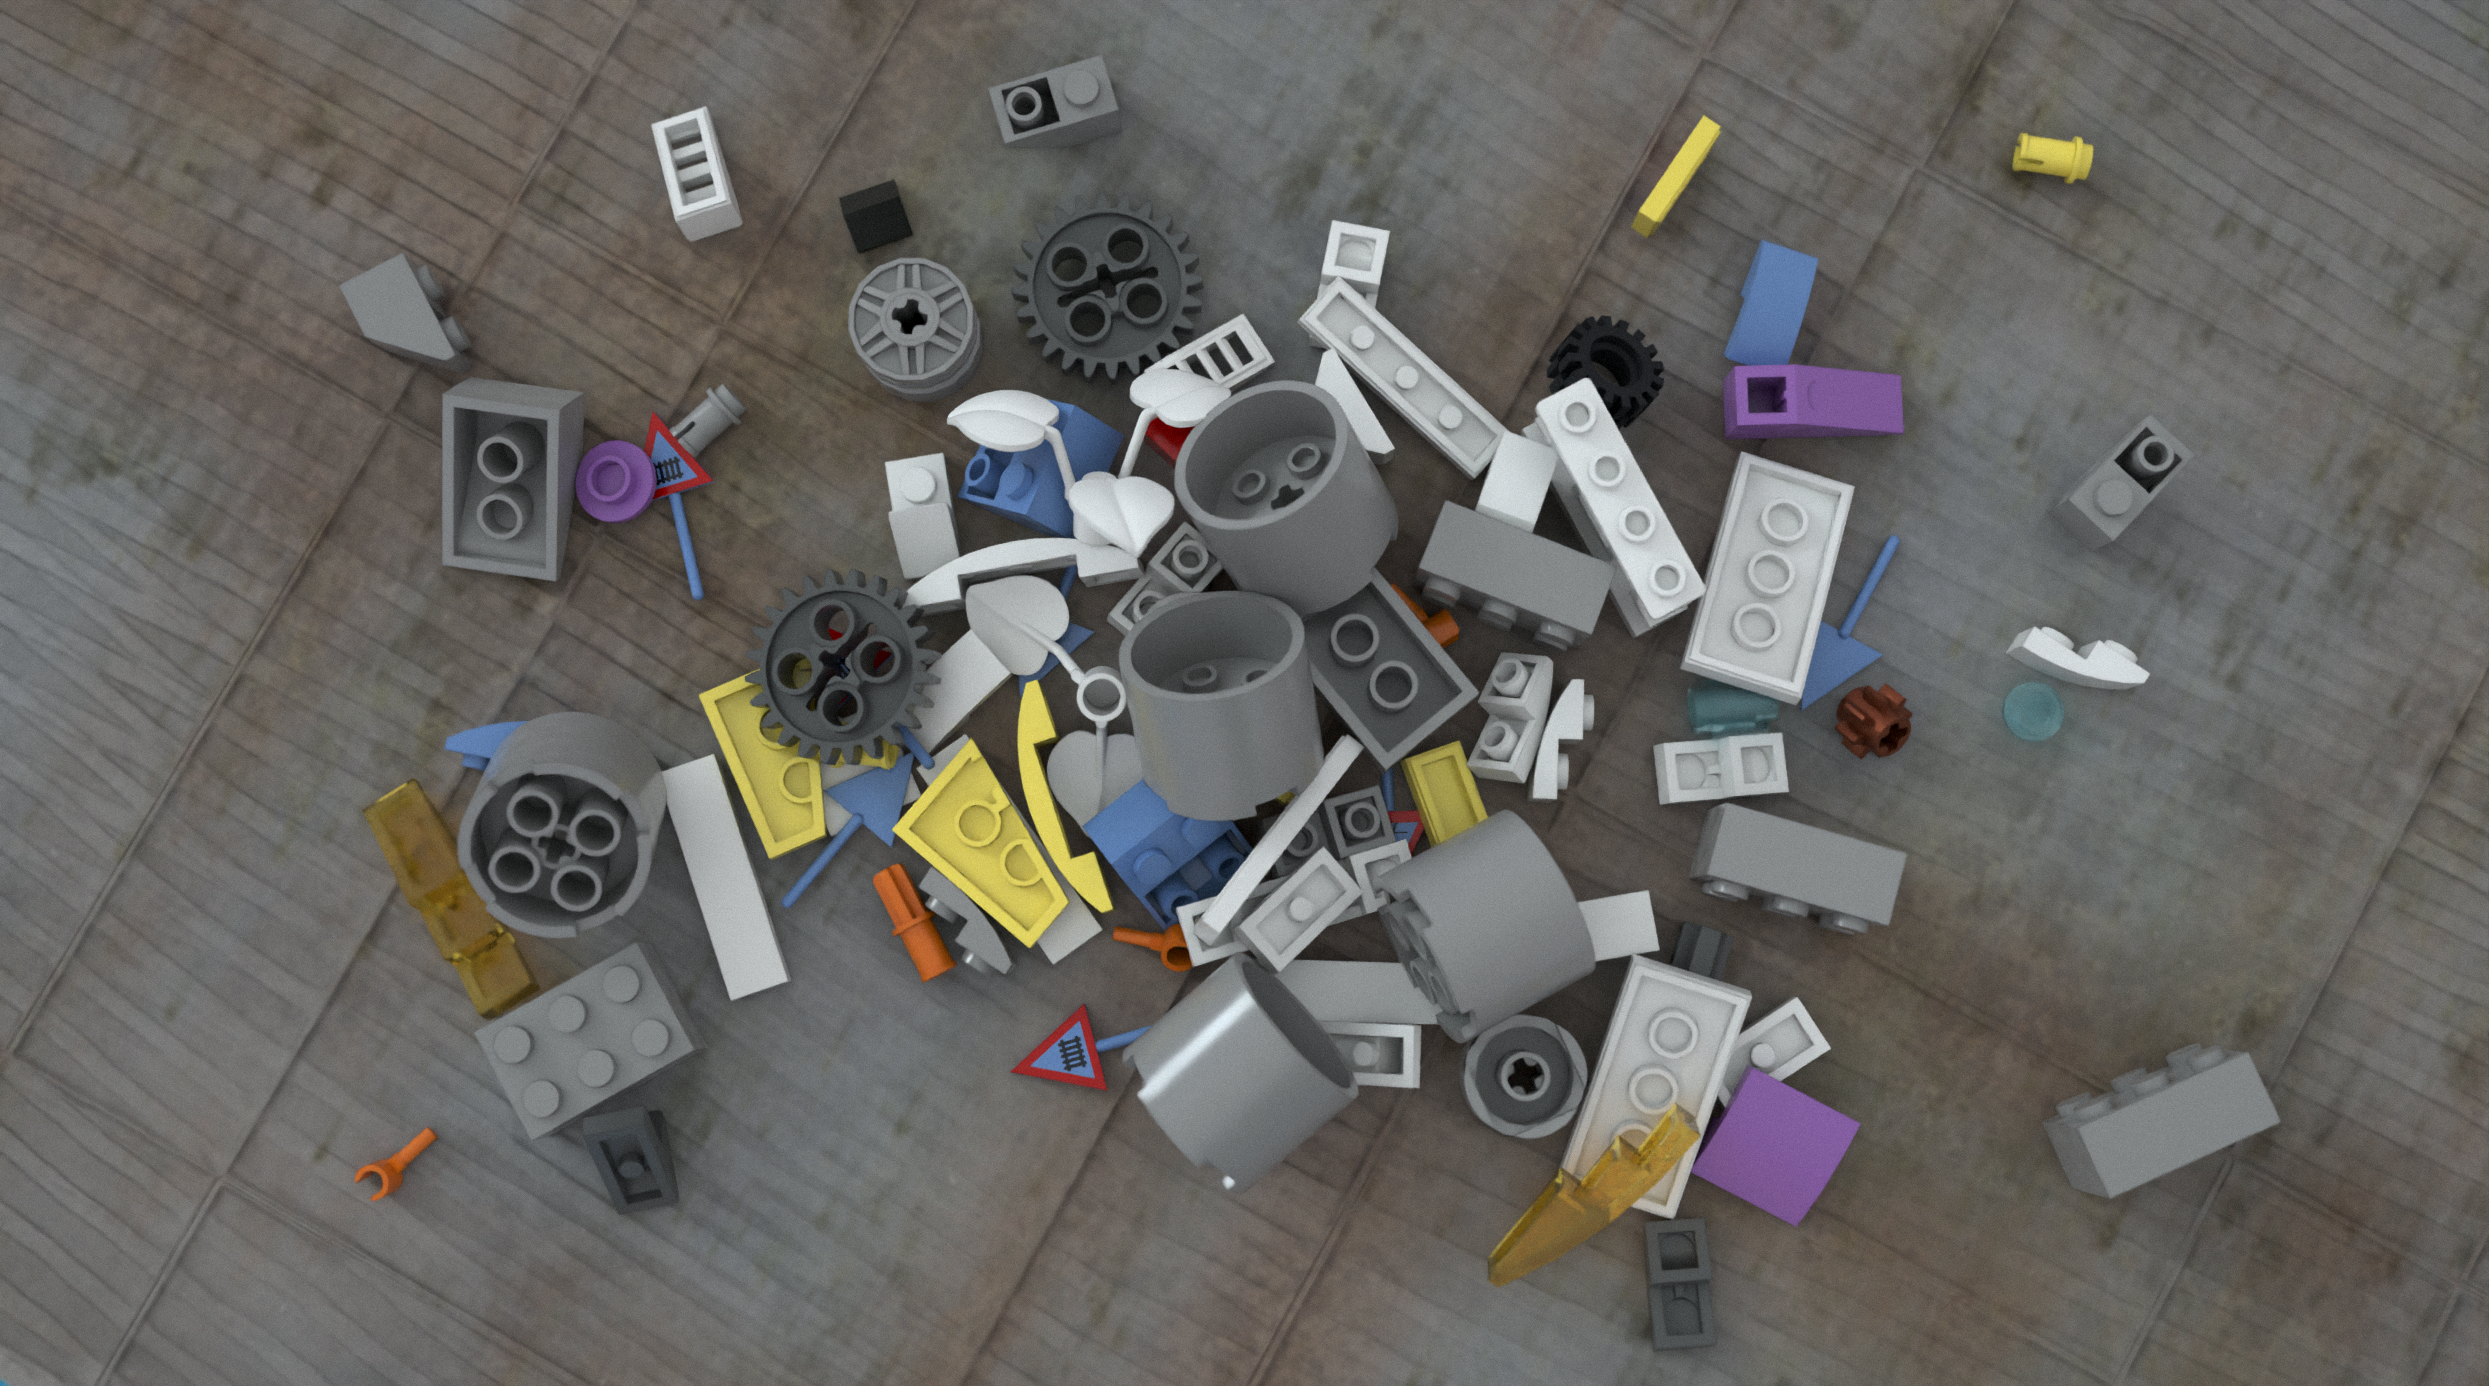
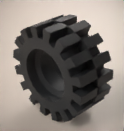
M1602 315L1597 322L1592 316L1586 318L1581 324L1578 323L1549 359L1551 364L1547 368V378L1555 380L1550 384L1549 388L1553 395L1584 378H1589L1618 430L1622 426L1627 428L1659 395L1658 391L1663 387L1664 378L1659 377L1664 371L1662 361H1652L1658 351L1653 344L1647 347L1641 344L1646 335L1639 329L1631 335L1627 332L1629 323L1622 319L1613 327L1611 316ZM1592 362L1600 364L1609 370L1619 386L1601 377L1595 370Z

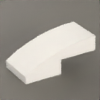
M1332 220L1317 299L1334 279L1339 276L1375 308L1390 231ZM1309 335V346L1324 348L1315 338Z
M971 629L941 656V659L937 660L926 670L927 673L941 678L940 684L924 686L922 694L935 703L934 707L924 708L916 706L913 713L922 724L920 730L906 726L929 755L971 718L969 715L1013 676Z
M1782 733L1728 736L1720 739L1662 743L1653 746L1660 805L1789 792Z

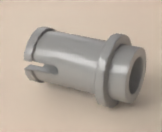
M724 383L716 390L709 387L706 390L708 397L679 424L670 429L671 434L676 439L679 438L677 441L695 458L732 423L739 426L743 422L740 416L747 408Z

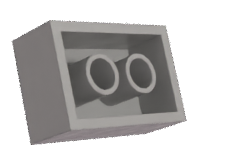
M1445 500L1412 585L1423 589L1420 597L1434 605L1453 610L1457 602L1477 610L1476 619L1488 626L1503 631H1510L1512 624L1534 632L1532 641L1556 652L1565 653L1568 646L1578 649L1592 635L1618 566Z
M1374 566L1370 570L1374 579L1354 596L1329 609L1298 616L1304 626L1314 693L1345 731L1364 746L1362 749L1364 754L1378 771L1384 775L1473 702L1479 695V691Z
M1724 803L1706 810L1688 879L1702 882L1701 893L1714 898L1737 902V899L1747 901L1748 896L1762 899L1760 910L1791 919H1795L1796 916L1807 918L1808 913L1820 916L1818 926L1821 928L1852 936L1854 932L1867 935L1869 927L1889 926L1908 853L1734 804Z
M647 942L633 943L474 1032L531 1141L550 1137L709 1048L653 943Z
M2200 1043L2192 1044L2168 1054L2165 1057L2168 1065L2150 1074L2147 1073L2145 1068H2139L2114 1078L2110 1081L2114 1089L2094 1099L2090 1092L2082 1093L2057 1104L2055 1107L2059 1114L2042 1121L2072 1188L2111 1199L2280 1123L2281 1120L2249 1053L2227 1051L2223 1049L2222 1045L2203 1049Z

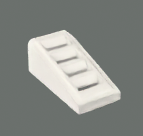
M705 106L651 124L675 222L687 240L697 241L741 226L743 222L707 107ZM699 135L702 137L700 142L673 150L672 144ZM704 158H707L708 160L706 162L679 170V166H683ZM713 180L714 184L686 193L685 189Z
M1241 314L1145 369L1144 373L1159 369H1176L1194 373L1189 365L1199 360L1211 380L1233 392L1275 365V361L1245 315ZM1236 335L1253 358V361L1246 365L1242 364L1228 343V340ZM1215 348L1219 349L1233 370L1232 373L1225 377L1209 355V352Z

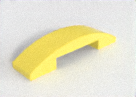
M1034 680L1025 684L1018 720L1019 768L1028 808L1036 829L1058 869L1086 901L1101 913L1107 914L1116 911L1098 854L1093 851L1075 858L1073 857L1038 751L1039 748L1059 742L1060 738L1043 687L1038 680Z

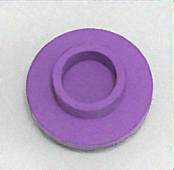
M607 441L590 450L581 461L576 474V493L581 505L591 516L608 523H623L636 518L648 507L655 494L657 477L652 460L641 448L626 441Z

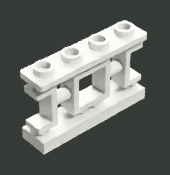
M1584 378L1538 402L1535 408L1538 415L1534 420L1535 423L1523 428L1520 434L1525 438L1557 449L1560 456L1549 487L1586 554L1618 566L1608 594L1632 638L1634 639L1689 609L1687 605L1701 597L1705 593L1706 588L1592 381L1589 378Z

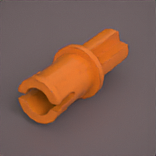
M898 863L878 872L873 877V884L896 927L891 932L894 937L900 935L921 976L922 983L956 967V961L952 959L932 920L937 914L932 910L928 912L906 867Z

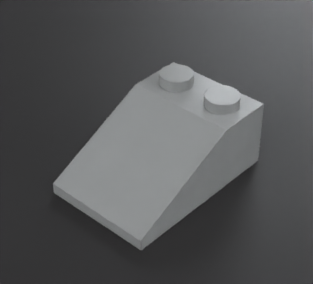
M469 377L442 394V565L557 581L561 578L576 493V474L583 453L584 392Z

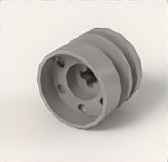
M898 258L876 267L859 283L849 305L848 331L857 354L866 365L870 374L887 392L910 402H935L957 393L974 377L983 356L984 331L965 285L947 267L926 258ZM915 314H921L926 325H915L912 334H907L902 326V322L910 323L913 321Z

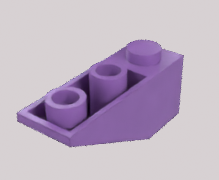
M1796 364L1734 366L1722 382L1725 440L1902 435L1904 433L1901 375Z

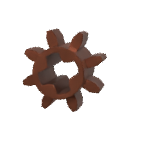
M1886 683L1878 692L1869 685L1850 691L1840 702L1836 713L1839 723L1835 726V730L1843 736L1841 744L1861 760L1869 751L1878 758L1890 756L1897 752L1906 743L1911 733L1909 719L1913 713L1904 707L1907 699Z

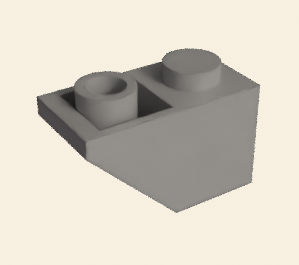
M1102 55L988 88L1006 147L1069 148L1122 132L1119 109Z
M401 253L339 285L364 336L384 351L461 374L472 369L463 351L471 347L470 341L464 329L453 315L446 318L438 302V299L445 296L443 288L427 264L419 267L404 253Z
M2149 414L2091 466L2048 512L2086 548L2093 552L2113 542L2195 455Z

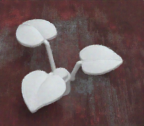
M1176 369L1153 370L1137 377L1130 387V399L1134 404L1145 409L1138 418L1118 479L1110 473L1096 471L1087 473L1081 481L1076 482L1061 434L1058 429L1051 427L1059 419L1058 408L1047 399L1029 392L999 390L975 396L959 405L949 414L947 425L956 426L971 440L999 451H1024L1035 448L1044 439L1049 441L1053 447L1065 484L1064 498L1068 500L1069 506L1074 512V536L1081 542L1090 545L1114 543L1135 558H1138L1151 538L1168 523L1173 515L1175 505L1173 495L1165 487L1146 478L1131 476L1148 425L1155 418L1159 417L1164 423L1172 427L1185 428L1196 426L1206 417L1209 411L1231 397V391L1206 377Z
M1014 575L973 584L966 591V612L970 628L1010 673L1016 675L1036 673L1044 665L1048 651H1050L1070 673L1071 679L1079 684L1077 691L1078 707L1087 718L1095 721L1096 734L1085 730H1077L1061 738L1052 749L1048 758L1047 777L1057 801L1077 822L1084 834L1090 838L1082 826L1143 779L1135 736L1129 733L1107 735V721L1116 718L1123 711L1126 704L1122 675L1114 668L1108 666H1098L1084 672L1066 650L1055 642L1066 632L1070 617L1063 594L1051 582L1033 575ZM1187 591L1168 595L1152 605L1144 617L1168 603L1205 592Z

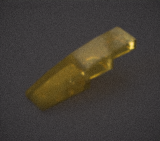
M412 778L362 809L408 904L420 911L443 959L455 966L479 1016L490 1021L541 989L508 926L485 910L487 904L471 885L464 868H460L457 850L458 842L419 781Z
M1675 1102L1638 1149L1617 1135L1581 1181L1561 1167L1488 1257V1281L1499 1288L1556 1260L1609 1225L1655 1186L1697 1141L1700 1133L1695 1116Z

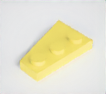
M807 658L797 663L793 670V681L797 688L803 687L811 678L812 667ZM750 672L699 694V698L768 857L772 861L827 837L821 762L818 753L812 760L799 757L798 748L800 741L792 747L781 746L777 743L784 726L775 730L763 728L761 723L771 709L751 706L750 701L756 695L763 692V689L760 685L745 682V676L753 673ZM815 698L810 703L811 711L816 710Z
M970 738L892 829L893 832L1029 949L1037 943L1071 903L972 738Z

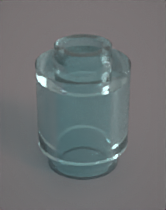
M1705 679L1702 681L1701 686L1689 687L1687 691L1688 717L1691 731L1694 735L1706 734L1709 739H1716L1728 736L1766 734L1769 731L1770 721H1776L1779 718L1778 699L1714 679Z

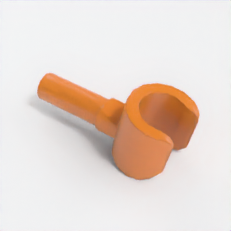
M1394 583L1390 585L1442 648L1459 639V628L1446 609L1428 618L1424 610Z
M1180 924L1168 927L1164 934L1157 932L1149 933L1120 926L1115 927L1113 940L1161 951V960L1168 969L1181 972L1192 967L1188 950L1175 948L1176 946L1187 948Z
M430 1127L425 1128L390 1159H381L359 1169L355 1175L354 1182L356 1184L362 1182L377 1172L382 1178L383 1185L382 1189L377 1194H374L370 1200H379L394 1193L402 1184V1171L409 1166V1163L438 1138L437 1134Z

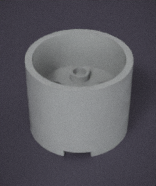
M1294 380L1272 381L1247 388L1232 395L1206 414V417L1190 432L1179 452L1174 473V485L1178 499L1237 589L1278 599L1291 607L1298 615L1312 614L1329 609L1357 594L1374 579L1370 570L1384 553L1389 541L1397 539L1399 518L1391 493L1338 401L1330 393L1314 384Z
M1207 592L1173 601L1154 610L1142 618L1127 633L1119 650V666L1145 786H1149L1158 796L1166 800L1169 811L1184 817L1207 821L1248 818L1257 815L1256 805L1275 799L1288 791L1300 795L1314 781L1322 767L1324 749L1304 626L1298 614L1291 607L1278 599L1254 592Z
M552 713L530 720L511 732L500 743L490 758L463 816L458 833L457 850L460 868H464L471 885L487 904L485 910L515 930L546 938L577 937L579 931L597 927L617 915L621 917L638 899L645 886L666 813L665 781L657 760L648 747L627 728L610 719L590 713ZM555 829L567 832L566 840H559L554 837Z
M1501 810L1378 875L1372 880V885L1376 892L1384 891L1387 904L1377 908V911L1399 962L1402 964L1414 989L1419 986L1424 996L1432 1005L1436 1003L1440 1005L1443 1011L1435 1015L1438 1024L1453 1040L1460 1044L1590 975L1595 970L1596 960L1592 939L1580 907L1566 879L1534 831L1518 815L1510 810Z
M1240 952L1235 953L1124 1049L1122 1055L1123 1063L1131 1070L1137 1066L1143 1078V1089L1137 1094L1165 1134L1197 1168L1204 1163L1210 1168L1216 1167L1227 1177L1222 1182L1228 1191L1236 1194H1243L1359 1095L1356 1080L1349 1066L1315 1018L1279 979L1259 962Z

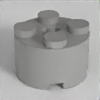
M1518 1013L1468 1040L1461 1051L1458 1074L1463 1098L1478 1119L1501 1134L1524 1139L1544 1137L1565 1126L1572 1119L1582 1101L1588 1077L1585 1057L1574 1037L1554 1021L1526 1013ZM1518 1059L1522 1064L1528 1066L1535 1065L1537 1073L1529 1077L1531 1087L1526 1091L1517 1084L1509 1085L1507 1077L1514 1073L1512 1063Z

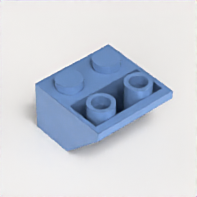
M1048 400L1059 410V419L1051 427L1058 429L1061 434L1075 481H1081L1083 476L1090 472L1101 471L1108 473L1124 435L1075 405ZM1044 439L1035 448L1017 452L999 451L980 444L975 457L966 468L965 480L957 497L1041 534L1055 538L1077 539L1073 534L1074 512L1070 508L1068 500L1064 498L1065 484L1053 447L1049 441Z
M1144 778L1082 826L1111 866L1164 931L1174 924H1180L1176 908L1217 896L1253 851L1232 820H1197L1175 814L1168 810L1166 800L1158 796L1149 786H1145Z

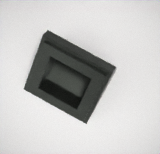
M894 179L839 198L843 217L858 254L914 235Z

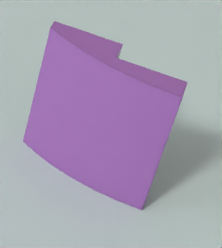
M1747 1064L1721 1117H1713L1702 1138L1691 1172L1796 1227L1828 1183L1861 1123Z

